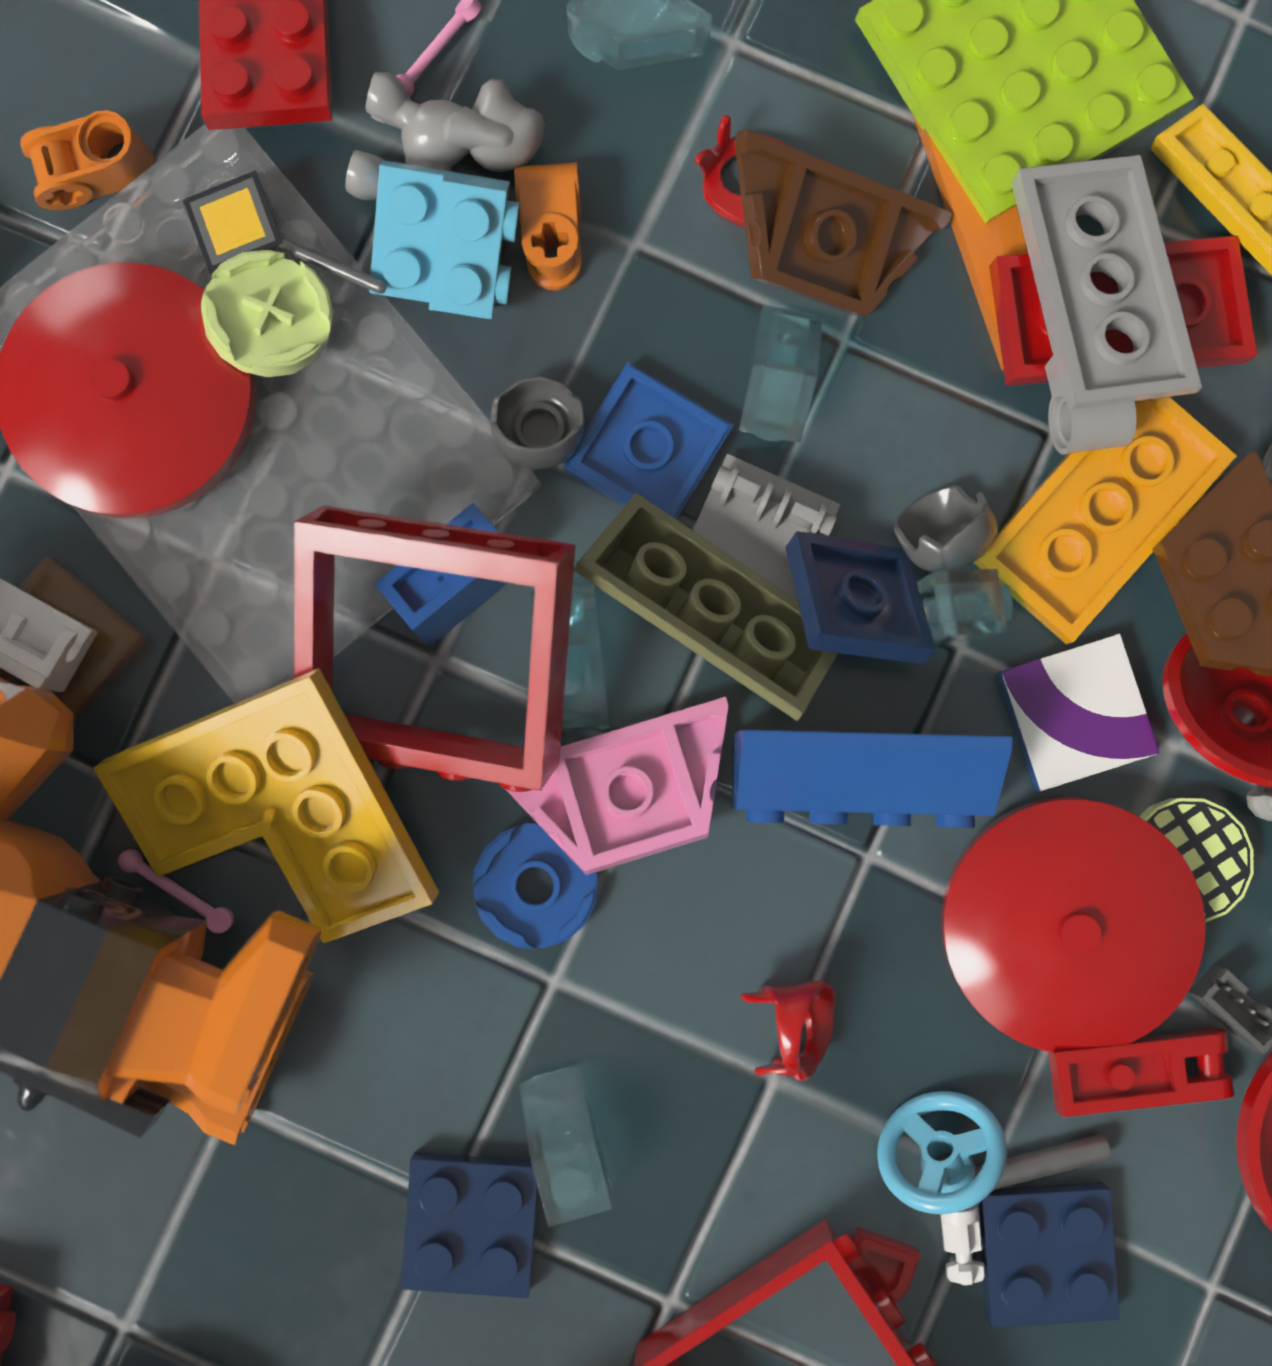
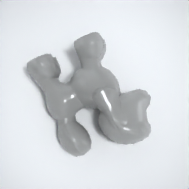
M375 72L367 94L366 112L372 115L371 118L401 129L403 152L406 157V164L451 172L452 166L456 165L467 154H471L473 159L484 169L495 172L515 170V167L526 165L536 155L544 137L545 122L543 115L537 110L527 108L513 98L510 87L503 79H490L483 84L472 109L446 100H430L422 104L411 101L401 80L389 72ZM355 150L347 169L346 191L361 200H376L379 165L384 159L371 153Z

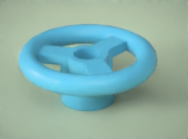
M952 1091L925 1093L901 1105L885 1123L877 1148L879 1170L888 1189L907 1206L930 1214L957 1213L981 1202L998 1184L1003 1174L1007 1157L1005 1134L995 1115L984 1104L973 1097ZM934 1111H954L972 1119L980 1129L958 1135H953L947 1131H934L920 1116ZM903 1132H906L919 1144L921 1149L920 1165L923 1173L918 1188L905 1179L897 1163V1146ZM987 1151L984 1165L979 1174L974 1178L975 1164L971 1155ZM944 1153H952L948 1159L936 1161L938 1156Z

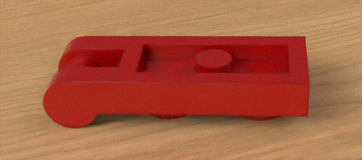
M1197 1028L1188 1030L1185 1033L1142 1037L1126 1045L1048 1052L1055 1112L1062 1117L1231 1098L1235 1095L1233 1077L1231 1074L1225 1073L1223 1053L1229 1051L1227 1031L1222 1028ZM1196 1057L1198 1074L1187 1077L1184 1058Z

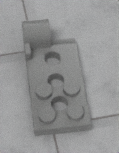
M1141 155L1019 169L1012 181V188L1053 356L1045 365L1052 395L1048 410V423L1052 442L1056 450L1063 455L1128 446L1132 442L1136 431L1137 415L1135 401L1197 393L1202 388ZM1088 215L1094 221L1101 223L1104 235L1092 236L1083 232L1076 222V216ZM1103 272L1108 277L1114 279L1118 285L1119 293L1106 294L1099 291L1093 285L1090 273ZM1119 330L1125 333L1133 343V353L1125 354L1112 349L1106 341L1105 331Z

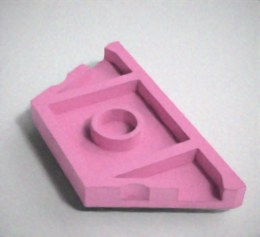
M722 697L561 746L559 765L541 791H506L586 875L708 838L729 705L727 699Z

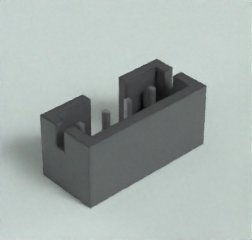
M1212 965L1188 993L1248 1048L1265 1055L1272 1048V1010L1251 999L1246 994L1249 988L1228 969Z

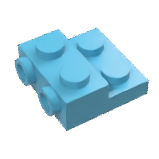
M383 160L379 165L370 276L385 282L387 288L382 294L370 289L369 293L428 302L429 310L492 319L495 303L507 304L511 266L500 265L503 240L515 241L519 213V202L508 201L510 182Z

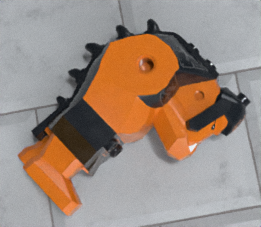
M0 677V1072L13 1077V1081L19 1086L17 1104L24 1111L33 1110L48 1095L141 1138L158 1121L168 1103L188 1113L204 1133L235 1145L240 1133L245 1132L310 987L314 973L306 969L317 947L323 929L284 912L275 911L227 967L221 970L201 961L207 920L177 917L166 908L141 898L143 889L124 879L106 876L104 881H101L92 873L83 857L61 837L9 819L74 750V713L51 691L30 686H15Z

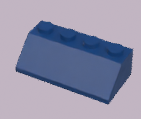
M742 730L733 733L732 808L746 810V822L784 823V811H810L809 823L847 825L848 812L873 813V825L911 826V814H936L937 827L975 828V815L995 816L1012 752V737Z

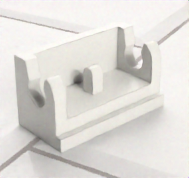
M0 578V668L36 688L64 692L98 632Z

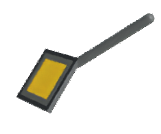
M256 170L183 199L206 266L211 275L221 263L242 252L278 249L379 294L386 291L387 286L385 282L282 238Z

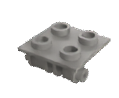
M727 454L715 477L711 491L693 531L798 600L785 547L796 531L829 536L841 504Z

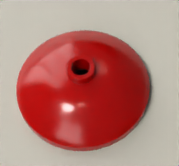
M1186 633L1170 652L1163 672L1164 698L1175 725L1188 743L1219 769L1241 780L1256 785L1272 787V677L1256 675L1253 671L1246 668H1235L1230 671L1200 666Z

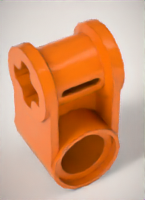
M108 110L95 111L88 116L55 126L35 128L24 134L20 140L24 156L32 161L38 183L33 192L35 201L38 206L48 210L73 209L93 199L126 189H134L146 182L151 176L154 167V156L149 145L119 114ZM124 143L122 150L116 156L107 159L109 152L114 146Z
M577 162L515 167L516 202H519L518 218L521 225L522 246L526 256L529 275L536 285L545 290L559 291L566 289L577 280L582 266L579 227L582 213ZM549 248H558L557 257L547 258Z

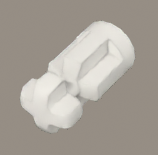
M976 1204L957 1213L940 1214L944 1250L956 1253V1261L946 1263L945 1265L948 1279L950 1282L961 1283V1285H972L973 1283L983 1281L985 1276L984 1263L972 1260V1253L983 1249L979 1206Z

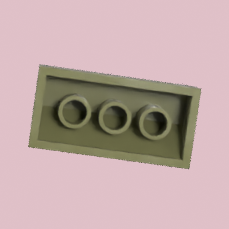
M637 493L634 494L574 568V572L797 721L804 713L838 654L809 649L798 600Z

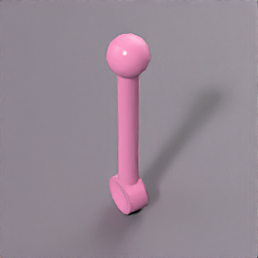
M461 0L456 6V14L405 74L396 76L403 83L409 97L414 93V83L463 24L471 21L481 11L482 5L478 0Z
M133 848L126 849L119 855L118 865L122 871L126 873L137 872L205 917L207 927L212 932L223 933L232 927L234 916L228 908L218 907L214 909L164 875L157 877L152 867L144 862L143 855L138 850Z

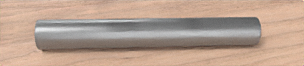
M1103 1134L1006 1158L1003 1174L993 1190L1110 1160L1112 1156L1107 1139ZM983 1165L975 1166L974 1178L979 1174Z

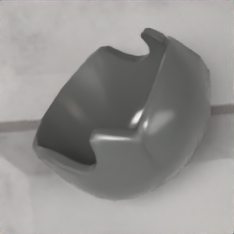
M541 375L516 380L500 395L494 397L490 428L496 445L512 463L532 470L554 468L571 458L581 443L585 432L584 407L581 399L574 395L572 390L562 382Z
M949 486L925 495L904 509L895 519L894 532L913 564L930 572H950L964 569L985 555L996 538L998 529L995 511L983 492L976 494L977 502L972 500L960 486Z

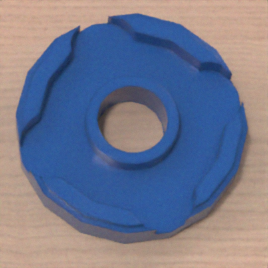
M527 822L500 833L484 848L473 873V895L480 919L496 937L519 948H546L569 940L586 924L597 900V872L586 875L537 823ZM538 867L550 874L553 879L554 889L552 895L546 901L532 903L525 900L520 894L518 879L524 870Z

